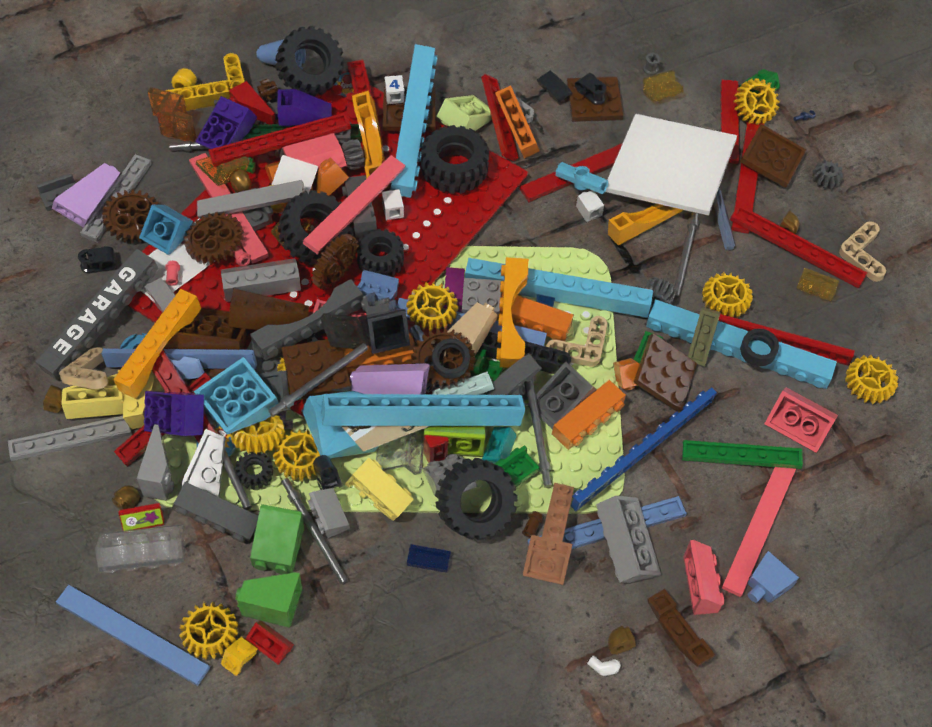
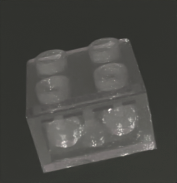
M416 431L379 445L376 461L381 465L383 471L405 467L414 475L421 474L424 437Z

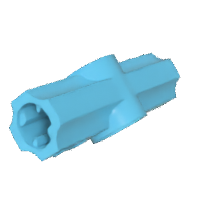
M561 162L556 170L557 177L574 183V187L578 190L590 189L603 194L608 186V180L591 174L589 168L585 166L573 167Z

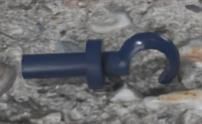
M813 110L809 111L813 115H810L806 112H801V114L799 116H795L793 120L797 121L802 119L804 121L808 118L812 119L815 118L816 113Z

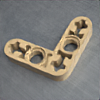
M870 221L866 222L843 242L839 254L847 262L868 272L866 276L869 279L878 282L886 274V268L863 250L876 238L880 229L875 222ZM855 238H861L864 243L856 242ZM858 259L866 260L867 264H861Z
M595 316L591 319L586 346L560 340H551L547 343L546 347H556L561 351L564 348L567 353L570 350H576L578 355L575 357L571 356V363L590 367L597 366L601 359L607 321L602 316ZM597 323L600 324L599 332H595ZM597 338L600 340V343L592 344L590 339Z
M100 347L92 348L59 372L62 383L90 389H101L107 386L109 382L106 373L92 370L104 361L101 354L103 349Z

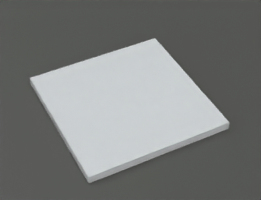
M635 114L607 179L608 186L605 192L709 215L737 140V135Z

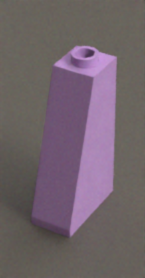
M106 163L102 164L56 197L52 209L84 228L119 178L120 172L113 166H109Z
M430 364L359 366L350 375L351 391L363 394H425Z

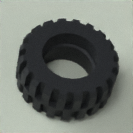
M303 26L299 27L298 30L294 29L285 37L277 50L278 53L275 57L277 63L275 67L276 71H280L278 77L280 80L283 79L285 81L284 85L286 87L290 86L292 89H297L315 97L317 94H324L334 86L343 72L344 57H341L343 50L338 48L339 42L331 38L333 35L329 32L328 34L324 33V29L321 28L315 30L314 26H309L307 29ZM309 49L316 52L324 63V71L317 75L304 72L296 62V51Z
M450 125L448 128L444 126L439 131H433L422 144L421 171L425 176V180L428 183L431 182V186L434 188L438 187L442 192L449 191L450 194H455V192L465 193V190L471 191L475 189V186L478 187L487 176L489 165L487 142L482 139L483 137L479 133H475L471 128L466 129L465 126L455 127V125ZM449 155H460L467 158L468 161L461 164H450L443 161L442 158Z
M305 191L300 193L299 196L295 195L286 205L279 220V239L281 242H284V249L286 251L289 250L292 257L300 258L299 261L303 263L308 261L309 264L315 265L318 262L317 259L321 258V253L326 251V247L317 255L303 244V240L309 234L301 226L300 219L312 217L323 222L342 203L341 201H336V197L326 195V192L321 191L317 193V191H310L308 194ZM352 221L337 235L339 238L341 234L345 235L347 233L352 235Z
M468 458L463 459L461 464L456 462L452 465L454 469L451 471L447 469L443 473L446 477L444 480H439L438 485L441 487L440 490L435 492V497L438 498L435 504L436 508L440 510V518L445 521V524L450 529L468 539L484 540L485 536L489 538L496 536L495 531L502 532L505 529L503 525L506 522L510 524L512 521L511 513L516 512L517 507L514 506V502L518 501V495L513 492L516 490L515 483L511 482V476L504 472L503 468L480 458L471 460ZM474 481H486L490 485L492 492L488 508L478 516H466L462 512L460 503L463 491Z

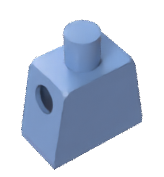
M768 551L748 581V585L753 588L748 593V597L755 603L762 597L770 603L791 589L799 577Z

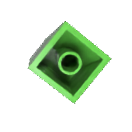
M261 504L250 556L252 566L258 570H274L279 574L293 573L304 532L302 512Z
M294 572L245 580L242 588L239 587L237 589L235 597L241 616L290 628L302 592L300 573Z

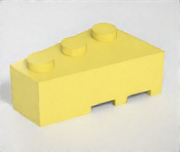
M117 374L108 376V385L101 389L79 386L64 388L62 390L61 405L66 419L123 414V393L118 390L113 380Z
M152 370L146 386L136 399L123 393V418L131 429L141 428L144 425L145 391L163 392V387Z
M370 458L345 483L346 486L350 487L353 485L361 491L359 496L363 499L366 496L375 503L373 506L392 521L414 500L407 489L401 488L392 475L386 474L381 469V465Z

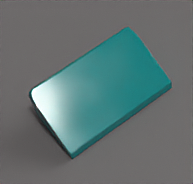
M511 427L493 428L482 460L495 464L498 460L510 456L516 439V433Z

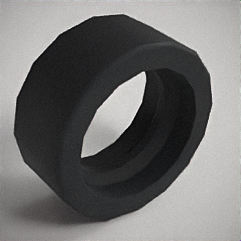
M761 328L748 331L743 338L740 347L741 355L751 365L766 366L775 359L779 349V342L770 331ZM753 340L763 341L770 347L771 351L767 355L756 354L749 348V342Z
M444 339L433 349V367L442 377L458 378L468 369L470 362L469 349L460 340ZM448 348L459 350L463 357L461 365L455 369L443 367L439 360L443 350Z

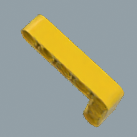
M229 53L224 56L227 80L162 92L160 98L163 110L166 113H176L215 106L214 100H219L221 96L226 99L230 98L229 90L244 82L238 55Z

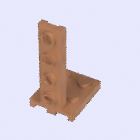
M554 483L542 537L531 535L523 576L563 585L573 544L562 541L574 487Z

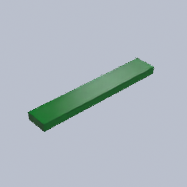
M683 440L682 443L683 461L802 469L803 467L802 448Z

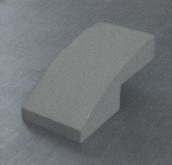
M161 277L144 286L146 292L153 298L156 306L163 313L175 297L172 290Z

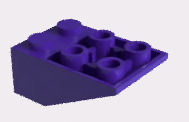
M278 89L277 109L279 126L301 125L332 116L331 103L297 89Z
M221 96L195 142L209 149L239 142L249 133L257 116L249 108Z
M145 391L144 431L152 432L154 424L159 426L160 432L180 436L203 435L204 394Z

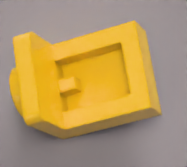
M240 637L225 649L221 665L237 676L242 666L256 655L258 649Z

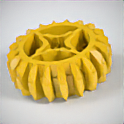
M756 78L754 81L750 79L737 89L738 92L734 95L737 99L733 103L738 106L734 110L740 111L738 116L743 115L742 121L749 119L750 124L754 120L757 125L760 124V121L764 124L766 121L772 120V117L776 115L775 111L779 109L777 104L780 102L776 97L779 94H774L773 91L776 88L771 89V83L766 84L765 80L760 81L759 78ZM749 90H757V91H759L760 93H758V94H756L755 92L752 93V92L749 91ZM753 111H762L764 114H756Z
M723 272L721 276L716 274L714 277H710L705 283L702 291V302H705V308L721 312L720 314L738 318L741 314L744 315L751 306L753 300L752 289H749V284H745V278L740 280L739 275L734 277L732 273L726 275Z
M426 282L424 287L419 285L417 290L413 289L412 295L408 296L406 305L407 314L410 316L411 322L415 321L417 326L422 325V330H425L426 327L429 328V331H432L433 328H436V330L437 328L440 330V327L447 328V324L451 325L453 323V319L456 318V312L458 311L457 298H454V292L449 293V287L443 289L442 283L436 286L435 282L432 283V286H429ZM421 300H423L424 305H422V308L418 309L417 304ZM446 305L448 309L442 314L441 309Z
M863 355L860 359L856 358L854 362L850 363L849 369L846 371L845 382L848 383L847 389H852L851 395L856 394L857 400L863 398L864 403L870 400L871 404H874L876 401L879 404L883 400L887 401L894 395L898 387L896 370L891 369L892 364H886V359L881 361L879 356L873 358L870 355L867 358ZM862 371V377L858 376V372ZM881 382L885 383V387H881Z
M270 416L264 421L230 433L235 448H240L241 451L247 450L248 454L251 452L256 454L263 452L265 454V451H272L273 448L279 445L280 440L284 439L285 428L283 420H280L279 416Z
M300 428L298 433H294L291 430L290 436L284 434V440H280L279 445L274 448L273 458L275 459V466L279 467L278 471L280 474L284 473L286 478L291 476L293 481L297 477L300 478L301 482L304 477L310 480L312 474L316 476L313 462L320 456L312 434L310 435L308 429L305 433H302ZM307 445L312 447L317 453H313L312 450L307 449ZM285 457H288L289 460L294 461V465L287 462Z
M213 601L210 606L203 602L202 608L199 609V606L195 605V612L188 610L189 617H183L184 624L180 625V630L182 631L180 638L183 640V646L188 647L187 651L190 654L194 652L197 658L202 654L205 660L211 654L212 659H215L216 653L219 652L223 656V649L230 646L229 643L233 644L236 641L234 636H238V630H236L238 623L234 621L236 619L235 615L230 614L229 608L224 609L223 604L220 603L216 607ZM215 617L224 621L226 627L216 624ZM212 626L213 630H210L211 632L207 635L206 630L208 631V628ZM192 634L203 637L204 643L201 644L192 638ZM221 638L217 642L213 643L215 639Z

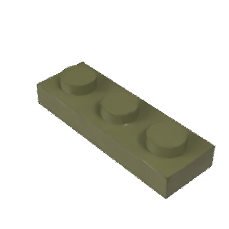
M704 307L701 308L688 354L690 359L702 366L706 365L721 313Z

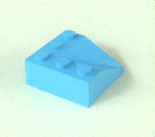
M244 357L194 391L196 394H204V408L226 434L266 420L271 416L268 410L279 403L276 396Z
M347 391V392L332 393V394H363V393H359V392H355V391ZM323 395L308 397L302 412L320 456L326 455L331 459L370 453L377 450L378 446L362 451L341 426H323L321 416Z

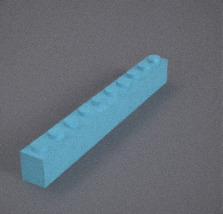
M417 44L414 47L396 159L406 166L391 182L390 190L400 189L401 196L411 198L412 191H416L418 181L414 180V178L419 175L420 166H417V162H421V151H419V148H422L424 143V137H421V134H425L427 123L423 122L428 118L429 110L426 109V106L430 105L431 100L428 92L431 93L433 82H430V79H434L435 69L432 66H436L437 55H434L435 48Z
M468 258L465 278L504 281V276H501V265L505 264ZM528 268L527 285L518 295L648 318L653 290Z
M655 299L646 327L692 343L700 314ZM718 321L710 350H715L726 356H732L747 362L741 355L740 347L748 331ZM753 340L749 342V348L756 354L767 355L771 351L770 347L763 341ZM779 342L778 353L772 363L759 367L775 371L780 375L790 376L798 381L813 384L818 388L827 389L837 361Z
M323 394L321 407L323 426H521L525 412L522 395Z

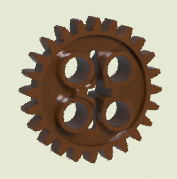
M134 189L129 194L124 190V195L117 192V198L111 196V201H106V206H103V225L106 226V231H110V236L116 235L117 240L123 238L124 243H126L130 239L133 244L134 240L137 239L141 243L139 237L144 225L140 224H145L151 206L159 205V202H155L154 196L149 198L148 193L142 195L141 190L137 194H135Z
M215 212L214 216L208 213L207 218L201 216L202 220H195L196 225H191V230L186 231L188 236L184 237L186 241L184 245L187 253L197 263L202 261L204 265L207 261L212 265L214 260L219 264L222 258L227 261V256L233 257L232 252L238 251L237 246H242L241 240L244 239V231L240 221L236 217H232L231 214L226 216L225 212L220 216L218 212Z
M347 233L345 235L341 234L340 238L336 237L335 242L331 241L329 247L326 246V251L321 253L322 256L317 259L318 263L314 266L315 270L312 272L313 276L311 279H313L312 283L320 289H329L331 285H335L336 281H340L341 276H345V271H349L348 267L353 264L352 261L356 258L355 254L359 246L356 238Z
M437 328L436 334L429 331V337L422 335L423 341L417 340V346H413L414 353L411 354L412 364L432 362L433 347L444 339H458L469 349V367L458 378H444L436 373L433 366L429 367L427 384L431 382L432 388L439 384V388L442 389L443 385L446 384L447 388L450 389L451 383L457 387L458 380L464 383V376L470 377V371L474 370L475 357L473 356H475V351L471 350L472 343L467 344V337L462 339L461 332L456 336L454 329L451 333H447V328H445L443 333H440V330ZM448 348L446 357H444L445 350H443L439 357V360L443 359L442 366L452 369L458 368L463 361L461 352L458 355H453L452 352L460 351Z

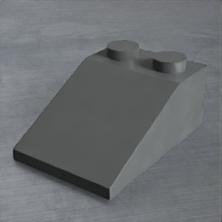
M565 362L536 394L539 416L553 430L555 423L597 389L570 364Z

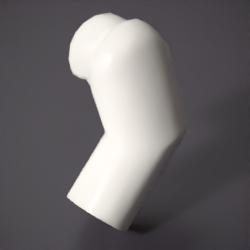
M592 656L587 663L602 676L616 674L621 667L618 660L613 659L601 662L595 656Z

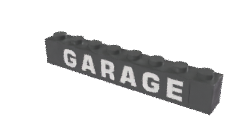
M136 249L35 361L40 369L59 382L61 379L59 372L79 358L94 344L98 336L106 331L107 326L119 316L122 309L130 304L137 292L141 291L145 283L156 274L158 267L155 260Z

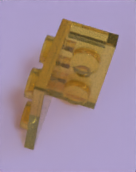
M210 156L197 160L195 164L217 186L231 182L230 177L234 172L238 170L247 171L250 160L244 156L214 167Z

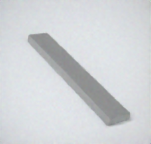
M136 154L133 156L80 232L82 237L94 242L99 241L106 231V226L103 225L102 219L103 206H106V201H111V196L117 198V192L121 195H124V190L128 194L131 193V190L135 189L152 164L150 159Z
M302 180L198 200L199 219H201V216L207 218L208 213L214 216L215 212H218L220 216L223 212L230 214L290 202L295 195L299 196L300 193L304 192V183Z
M123 416L8 440L9 456L11 461L129 436L132 435L131 428Z

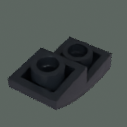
M551 70L537 79L538 84L546 89L549 96L558 103L572 94L568 86Z

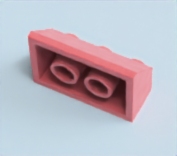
M334 133L282 147L285 156L319 167L324 160L330 157L341 169L347 166L342 148Z
M786 387L781 392L764 424L817 453L838 415Z
M690 540L683 558L693 614L718 613L722 605H724V596L719 591L720 576L715 571L717 564L716 556L712 554L710 546Z

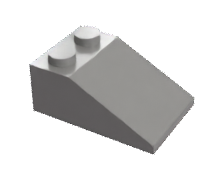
M154 424L139 469L137 481L144 497L167 500L169 494L173 492L174 482H172L166 449L159 426Z

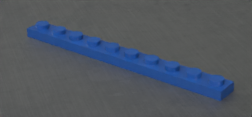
M712 387L706 392L704 390L700 392L694 402L689 401L683 407V411L680 413L678 411L670 417L668 423L663 422L660 424L653 435L649 433L642 440L643 443L640 445L635 444L629 450L628 455L620 456L615 461L613 467H606L598 479L594 477L588 482L584 490L579 489L572 496L571 507L578 511L713 401L717 392Z

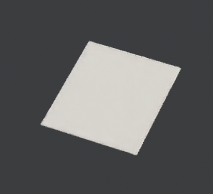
M282 155L272 185L302 180L304 192L306 191L309 194L319 166Z

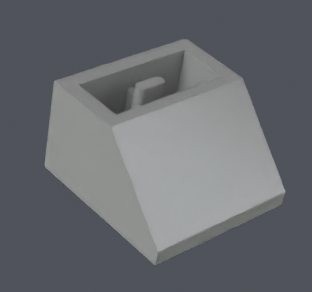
M459 454L448 455L442 461H432L422 468L434 496L436 490H440L441 487L438 485L439 480H444L446 477L443 473L447 469L450 471L454 469L452 465L456 462L463 463L464 458ZM476 481L469 484L463 492L476 488Z
M333 488L309 493L311 499L308 500V504L313 516L318 515V518L315 520L321 535L325 533L328 539L350 529Z

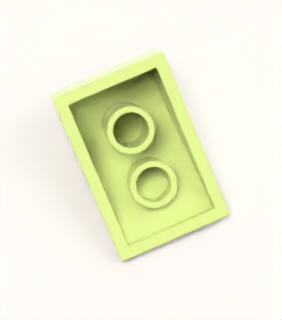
M474 95L445 98L437 114V117L447 126H465L466 129L471 128L474 131L492 120L489 106Z

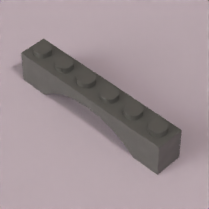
M350 279L334 288L327 302L309 317L290 324L266 325L250 334L253 344L265 361L273 358L282 352L281 347L295 345L336 321L342 320L354 311L360 310L362 308L361 300H363V294Z

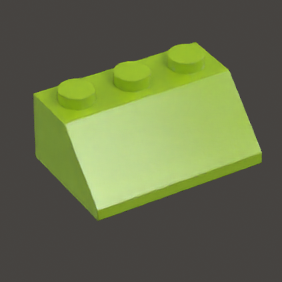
M429 426L424 429V435L447 437L448 454L483 456L485 426Z

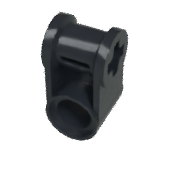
M592 73L586 74L575 82L577 91L593 104L601 105L605 102L604 93L606 92V85Z
M104 246L101 248L84 249L78 254V259L81 262L80 268L84 273L111 271L116 267L115 253L112 247Z
M326 455L318 456L313 462V468L319 489L341 488V479L330 458Z

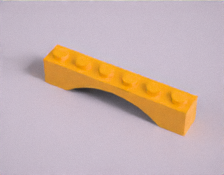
M369 91L352 95L362 136L365 152L366 178H368L385 161L375 103ZM390 184L384 190L390 189Z
M655 204L639 212H622L609 219L608 235L619 246L682 212L683 209Z
M506 257L505 265H501V276H504V281L500 283V292H504V295L500 297L499 309H503V314H499L498 326H502V331H498L497 343H501V348H497L496 360H500V367H511L523 358L525 354V342L514 327L511 308L519 292L527 285L529 259Z
M182 289L178 291L113 379L120 392L134 399L138 397L146 386L154 363L165 345L180 329L191 324L201 310L196 295Z

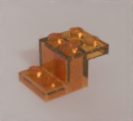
M150 87L148 96L152 113L158 118L161 135L182 141L195 142L196 133L193 117L187 114L184 96Z

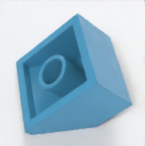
M152 205L139 238L162 252L171 254L184 240V237L187 236L186 231L190 230L193 221L166 205Z

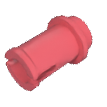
M237 246L238 251L232 252L236 263L240 266H247L250 263V255L244 252L241 246Z
M168 261L165 265L167 270L166 283L167 285L175 286L178 284L180 265L177 261Z

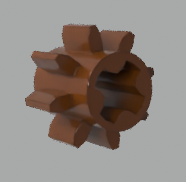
M269 79L260 81L261 85L257 86L260 97L262 99L266 98L268 101L276 98L275 94L278 93L276 83L274 81L270 82Z

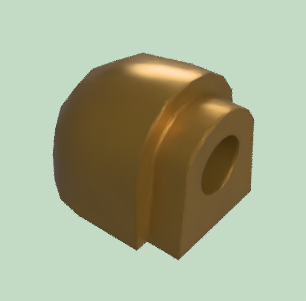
M238 170L231 175V186L236 193L252 190V184L246 171Z
M789 210L779 226L796 234L800 224L797 216Z
M51 385L43 401V410L58 413L60 410H63L61 405L62 389Z
M123 486L114 493L112 501L120 510L134 508L140 501V494L133 486Z
M620 626L609 635L608 646L611 654H620L636 647L635 639L629 626L625 628Z

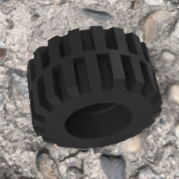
M377 229V231H369V234L365 233L363 238L359 239L357 260L360 270H367L391 277L395 276V272H400L401 267H403L404 248L401 238L396 236V233L393 231L390 233L387 229H384V231ZM377 252L387 253L385 256H375L373 254Z

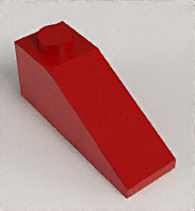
M247 81L229 90V100L249 108L257 116V120L266 124H276L275 113Z

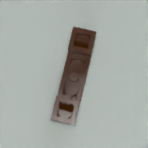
M665 589L647 599L653 613L668 636L694 665L699 667L715 657L714 652L704 639L698 638L676 609L677 604Z

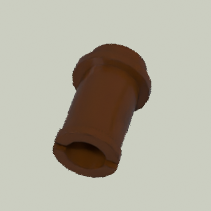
M532 511L528 515V522L522 531V534L528 538L531 535H535L539 525L543 523V515L536 511Z

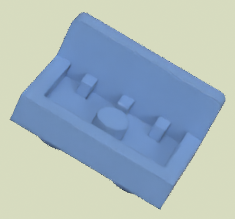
M363 270L361 282L357 287L363 296L375 292L377 300L387 297L390 300H394L397 296L399 279Z

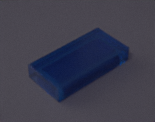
M410 544L407 566L447 573L451 551Z

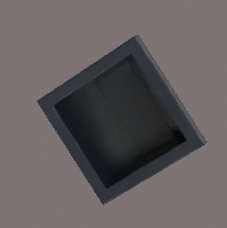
M394 308L390 311L358 317L360 333L372 354L410 345L405 309Z

